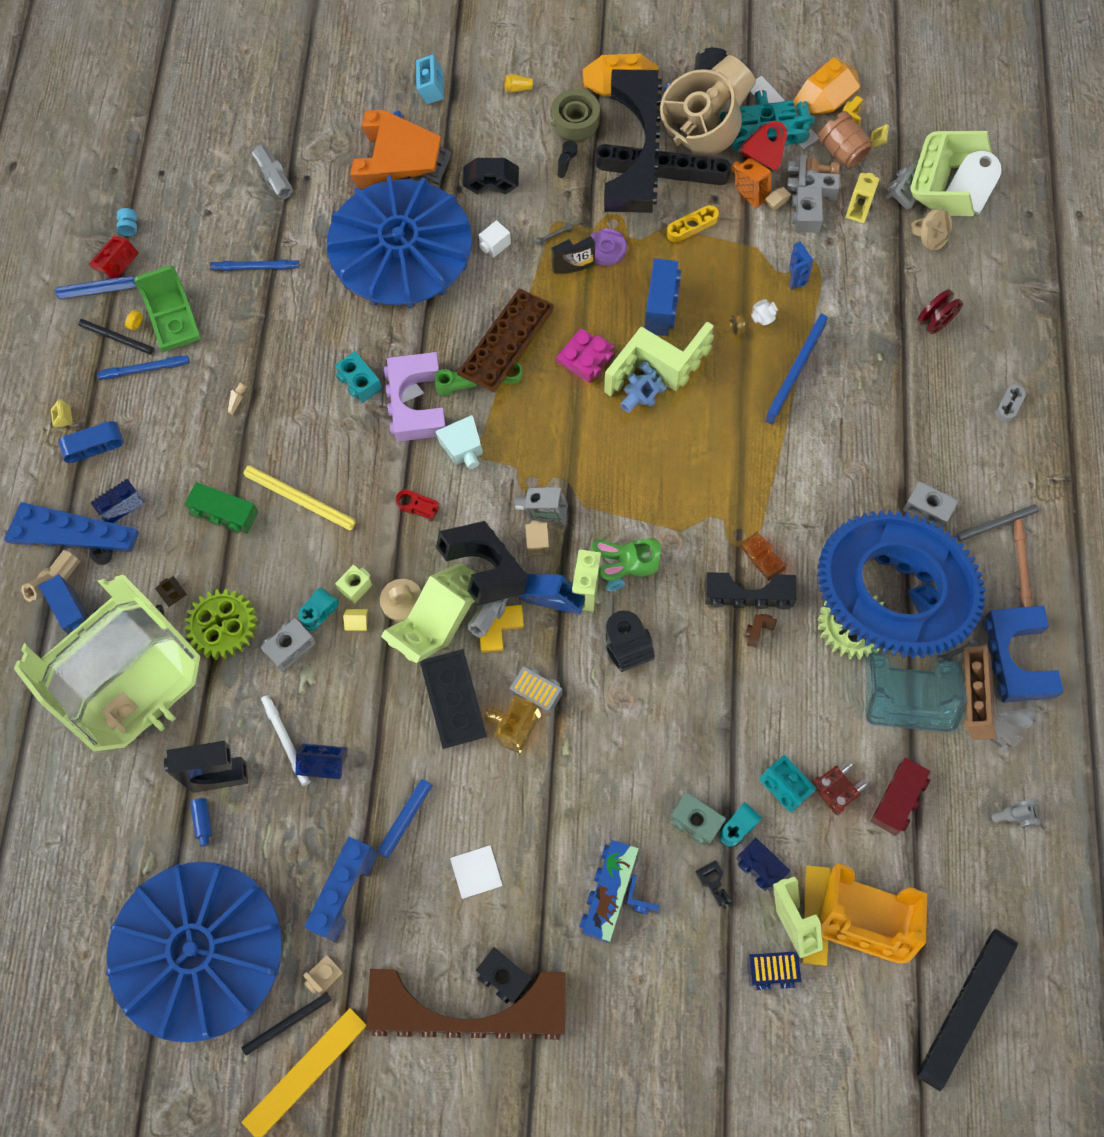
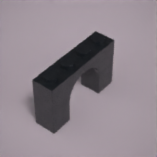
M486 521L439 531L436 548L446 562L474 556L483 558L495 566L494 569L471 574L467 591L478 606L525 593L529 579L527 573L523 571L516 559L506 549L504 543L500 541Z
M225 740L166 750L167 758H164L165 771L193 793L248 784L246 761L242 757L231 758L230 745Z

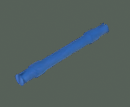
M287 259L278 261L210 262V266H215L210 267V270L299 269L300 265L295 264L300 263L299 260Z
M179 355L164 360L98 371L97 376L99 380H107L155 369L183 366L184 364H189L190 361L188 355Z

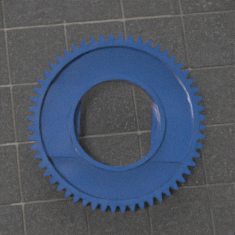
M882 510L879 511L878 515L871 511L869 516L863 513L861 518L855 516L854 520L848 519L846 524L842 523L840 529L836 528L835 532L827 539L818 560L817 568L819 570L817 576L819 579L817 584L821 585L819 592L824 593L822 600L827 601L825 607L831 609L830 615H834L836 617L835 621L843 625L842 629L850 630V636L857 634V641L865 639V645L874 644V650L882 647L884 654L888 650H891L893 656L900 652L902 658H905L907 654L911 658H915L916 655L924 658L926 654L933 657L935 652L941 655L943 650L948 652L951 647L956 648L959 643H963L980 621V617L983 614L982 609L985 606L983 602L986 596L983 594L986 588L982 587L984 584V580L980 579L982 572H977L979 565L972 564L975 558L967 557L970 551L962 550L963 543L956 544L957 537L950 538V531L943 533L942 526L936 529L934 521L927 524V518L924 517L919 521L918 515H915L912 519L908 512L903 517L900 511H897L896 515H893L891 510H888L886 515ZM874 558L882 565H895V568L901 573H915L916 577L923 582L935 581L938 592L936 605L928 611L919 614H902L885 608L869 594L862 577L864 564Z

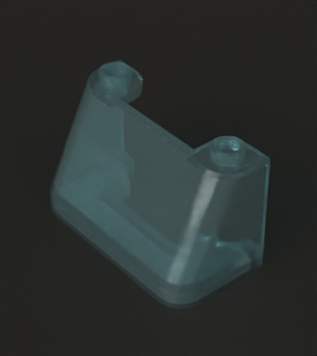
M869 653L867 659L865 712L866 720L870 724L950 732L957 729L967 704L961 662L942 661L936 665L934 672L890 668V660L887 656Z

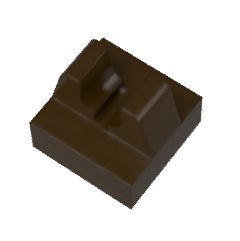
M174 576L164 579L155 588L168 607L187 595Z

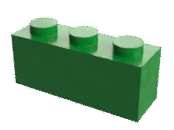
M198 482L193 486L185 502V506L191 516L198 519L204 517L216 526L221 524L228 526L227 528L235 533H240L241 531L248 534L258 514L254 503Z

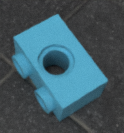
M434 54L416 60L417 91L426 104L444 99L443 69Z

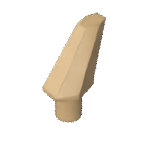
M241 382L235 390L232 389L228 405V413L231 415L237 409L243 398L242 394L247 388Z

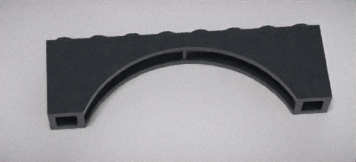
M612 69L611 98L622 103L635 114L642 125L645 143L635 163L622 175L605 183L604 212L653 213V205H657V192H654V188H658V175H654V171H658L659 159H655V155H659V142H656V138L660 139V126H656V124L661 121L660 110H657V106L661 105L662 94H658V91H662V78H658L659 70Z

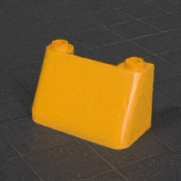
M836 863L830 874L820 916L822 938L894 963L904 964L911 961L926 943L928 893L908 887L900 891L898 895H894L854 881L855 871L848 865Z

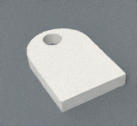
M976 151L969 154L963 160L946 192H970L974 214L979 216L1001 175V164L998 158L986 151ZM981 159H988L990 166L982 167L979 161Z

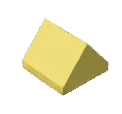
M59 399L51 409L54 428L73 424L70 405Z
M346 609L343 615L345 631H367L368 609Z

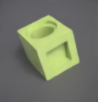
M352 565L335 584L338 591L355 604L372 586L370 581L371 575L364 568L358 569ZM360 580L357 586L350 585L352 581Z

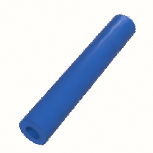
M424 779L419 781L377 850L379 854L386 858L390 857L431 790L432 784Z

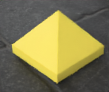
M888 124L872 131L870 138L872 148L887 144Z

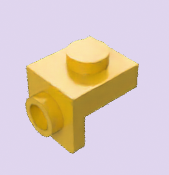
M856 96L852 101H848L845 104L843 111H847L852 116L853 121L859 126L861 117L857 114L860 112L863 99Z

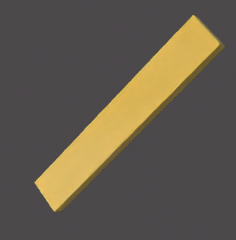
M349 1008L242 1121V1124L254 1137H264L365 1030L366 1023L352 1008Z

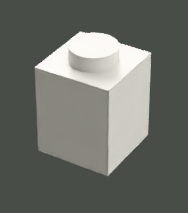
M496 220L479 234L481 250L494 258L511 244L510 232Z

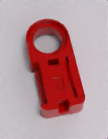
M401 490L396 495V503L400 510L409 514L414 512L417 515L429 518L430 522L434 520L439 510L438 501L413 491ZM404 496H409L412 498V501L408 505H402L400 499Z

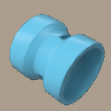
M130 208L119 209L117 211V220L119 221L117 223V232L123 236L135 235L137 233V212Z

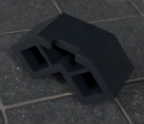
M475 158L464 166L463 187L479 194L491 186L503 194H507L519 186V166L506 158Z

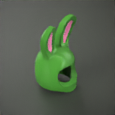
M655 538L636 540L625 545H617L597 539L592 544L593 551L601 552V557L619 560V563L606 564L600 567L599 574L606 580L614 581L627 574L633 577H647L658 571L661 545ZM650 547L652 548V556H651V559H650Z

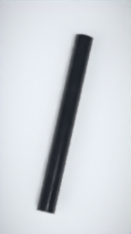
M80 319L78 323L82 328L151 355L154 351L152 346L84 319Z
M328 992L242 1046L243 1053L247 1056L330 1002L332 999Z

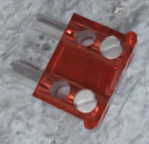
M847 761L840 767L836 765L820 778L816 777L812 781V784L817 788V793L837 816L844 811L845 807L861 795L859 792L868 786V783H865L866 780H861L853 786L844 775L853 768L852 764L848 766L851 763L850 761Z

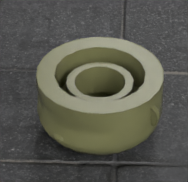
M571 89L564 91L552 103L551 125L557 134L567 140H584L593 135L598 128L601 105L594 95L585 90ZM571 117H581L580 119H571Z

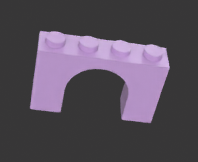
M437 352L387 358L388 366H384L385 378L389 379V384L386 385L387 397H391V403H388L389 416H393V422H389L391 435L395 434L397 442L437 437L435 431L446 427L443 408L413 410L405 406L401 401L403 393L411 385L435 381V374L439 371Z

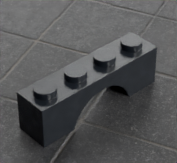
M707 572L705 577V605H710L711 607L719 608L724 605H733L734 608L755 606L757 609H765L771 606L786 610L794 607L797 600L796 575L773 574L771 581L765 587L758 590H747L739 587L732 580L729 573Z

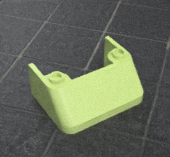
M936 131L930 133L925 139L910 189L913 198L931 210L936 208L948 211L950 216H974L970 192H945L951 169L959 168L969 154L976 151L992 153L988 131Z

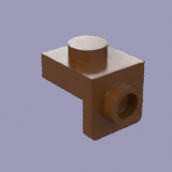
M755 614L752 625H747L745 637L748 638L747 646L756 648L761 628L774 630L777 620L768 614Z

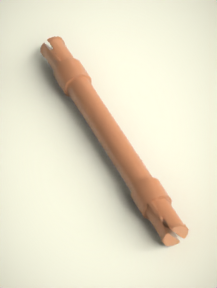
M1018 519L1014 521V540L1017 548L1021 589L1020 599L1022 600V607H1032V593L1029 585L1025 546L1026 535L1023 520Z

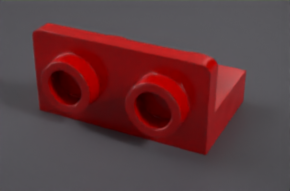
M113 235L89 265L93 270L105 273L109 279L118 278L139 252L128 239Z

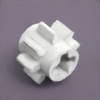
M764 299L753 306L754 310L751 316L755 323L759 322L762 325H767L776 319L775 315L778 309L774 302L769 303Z

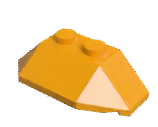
M640 53L601 55L583 68V85L585 88H589L593 92L607 97L611 96L612 69L659 70L658 65Z
M833 57L807 79L793 100L795 109L797 103L802 101L804 107V101H807L810 115L834 112L860 90L857 70L843 59Z

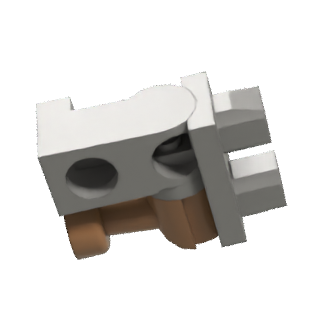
M800 156L799 161H788L787 175H797V178L788 177L786 190L797 192L798 187H822V197H828V200L836 201L839 192L840 163L831 162V165L819 164L816 158H806V156Z

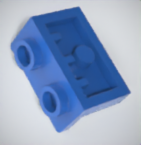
M801 241L794 244L789 265V270L792 274L789 285L791 290L805 286L809 282L813 259Z

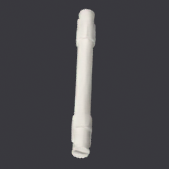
M266 695L261 698L266 709L265 712L281 740L301 786H306L311 781L305 771V766L297 755L270 695Z

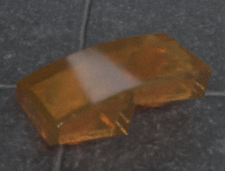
M758 532L740 543L748 558L768 581L772 579L773 574H779L786 569V564L771 550V545Z

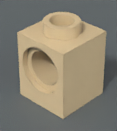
M533 521L530 524H525L528 556L549 555L547 522Z

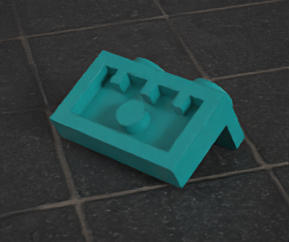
M785 754L759 778L765 788L790 813L817 790Z

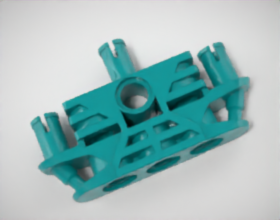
M760 90L754 94L757 105L740 107L742 115L741 128L736 139L731 144V148L734 151H738L741 144L762 125L772 121H779L785 125L787 129L785 146L806 142L810 137L808 131L815 122V117L810 115L808 102L804 101V107L802 101L797 103L796 109L799 116L797 117L793 100L768 103L767 91L762 90L763 96H761ZM723 111V112L719 115V116H720V119H721V122H722V121L725 119V117H726V112H725V111ZM770 127L767 131V137L772 142L776 140L777 132L774 128Z

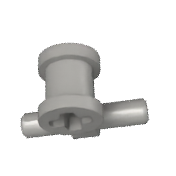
M1037 800L1020 801L1015 803L1016 806L1006 807L1003 811L992 815V820L995 823L1007 820L1009 822H1019L1020 827H1033L1042 824L1041 819H1038Z

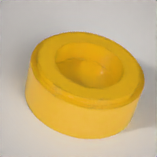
M135 309L132 310L125 320V327L131 331L137 330L143 321V314Z

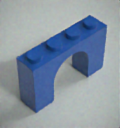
M1033 606L991 610L985 616L983 626L984 630L988 631V649L993 655L992 669L993 673L997 674V693L1001 696L1002 703L1052 699L1060 696L1064 691L1059 670L1028 672L1019 668L1012 661L1009 654L1011 638L1021 635L1042 634L1049 627L1045 607Z
M348 837L304 928L336 943L346 922L342 918V912L348 895L361 874L368 877L378 856L371 846Z

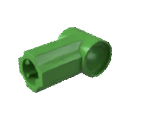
M442 369L435 374V389L441 396H449L456 390L477 387V384L458 376V371L451 372Z

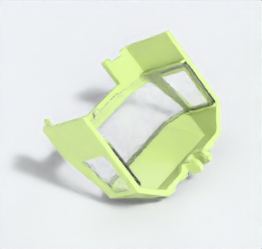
M125 575L116 576L112 581H106L105 579L97 580L112 598L42 658L24 643L21 649L24 653L23 657L16 662L14 670L37 700L93 751L125 748L151 724H154L160 731H163L165 727L157 718L164 713L168 720L173 722L176 719L168 709L195 685L200 655ZM122 692L138 706L130 716L121 722L126 729L123 733L117 727L113 730L104 721L107 716L102 711L106 705Z

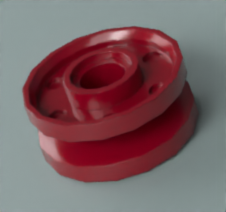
M950 289L936 296L923 309L917 319L921 325L929 323L927 331L930 334H935L954 319L964 305L961 299L952 301L954 293Z

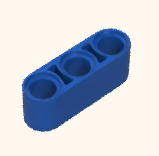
M114 421L105 422L66 435L58 441L63 460L66 463H74L116 449L124 443L119 425Z

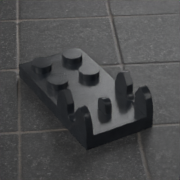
M464 649L420 661L442 748L446 749L486 738L487 734Z

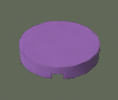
M604 228L597 233L591 234L595 241V263L602 266H611L622 261L626 255L627 243L620 232Z

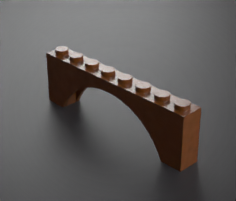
M370 969L366 1031H373L372 1036L387 1037V1032H397V1037H412V1032H422V1037H436L437 1033H446V1038H461V1033H471V1038H486V1033L496 1034V1039H510V1034H520V1039H535V1034L545 1035L546 1040H560V1035H565L566 973L540 972L536 982L524 997L502 1012L478 1019H456L437 1014L419 1003L406 989L397 970Z

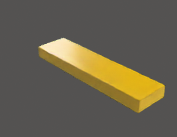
M805 866L803 919L816 914L820 920L830 879V868ZM822 938L823 950L803 957L801 964L827 966L828 940Z

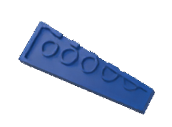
M20 502L4 540L10 544L61 545L68 548L76 546L86 549L98 548L132 552L139 531L127 526Z

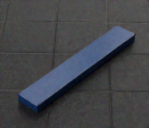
M821 313L774 399L765 422L772 424L776 420L825 328L828 319L826 315Z

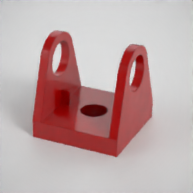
M772 121L762 125L741 144L737 152L748 159H754L771 172L777 171L781 164L787 137L785 125L779 121ZM770 127L774 128L777 132L774 142L770 141L767 137V131Z

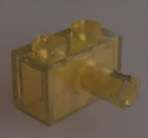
M514 696L506 713L490 707L488 711L491 714L486 712L485 720L498 725L494 737L500 746L520 754L541 714L535 703Z

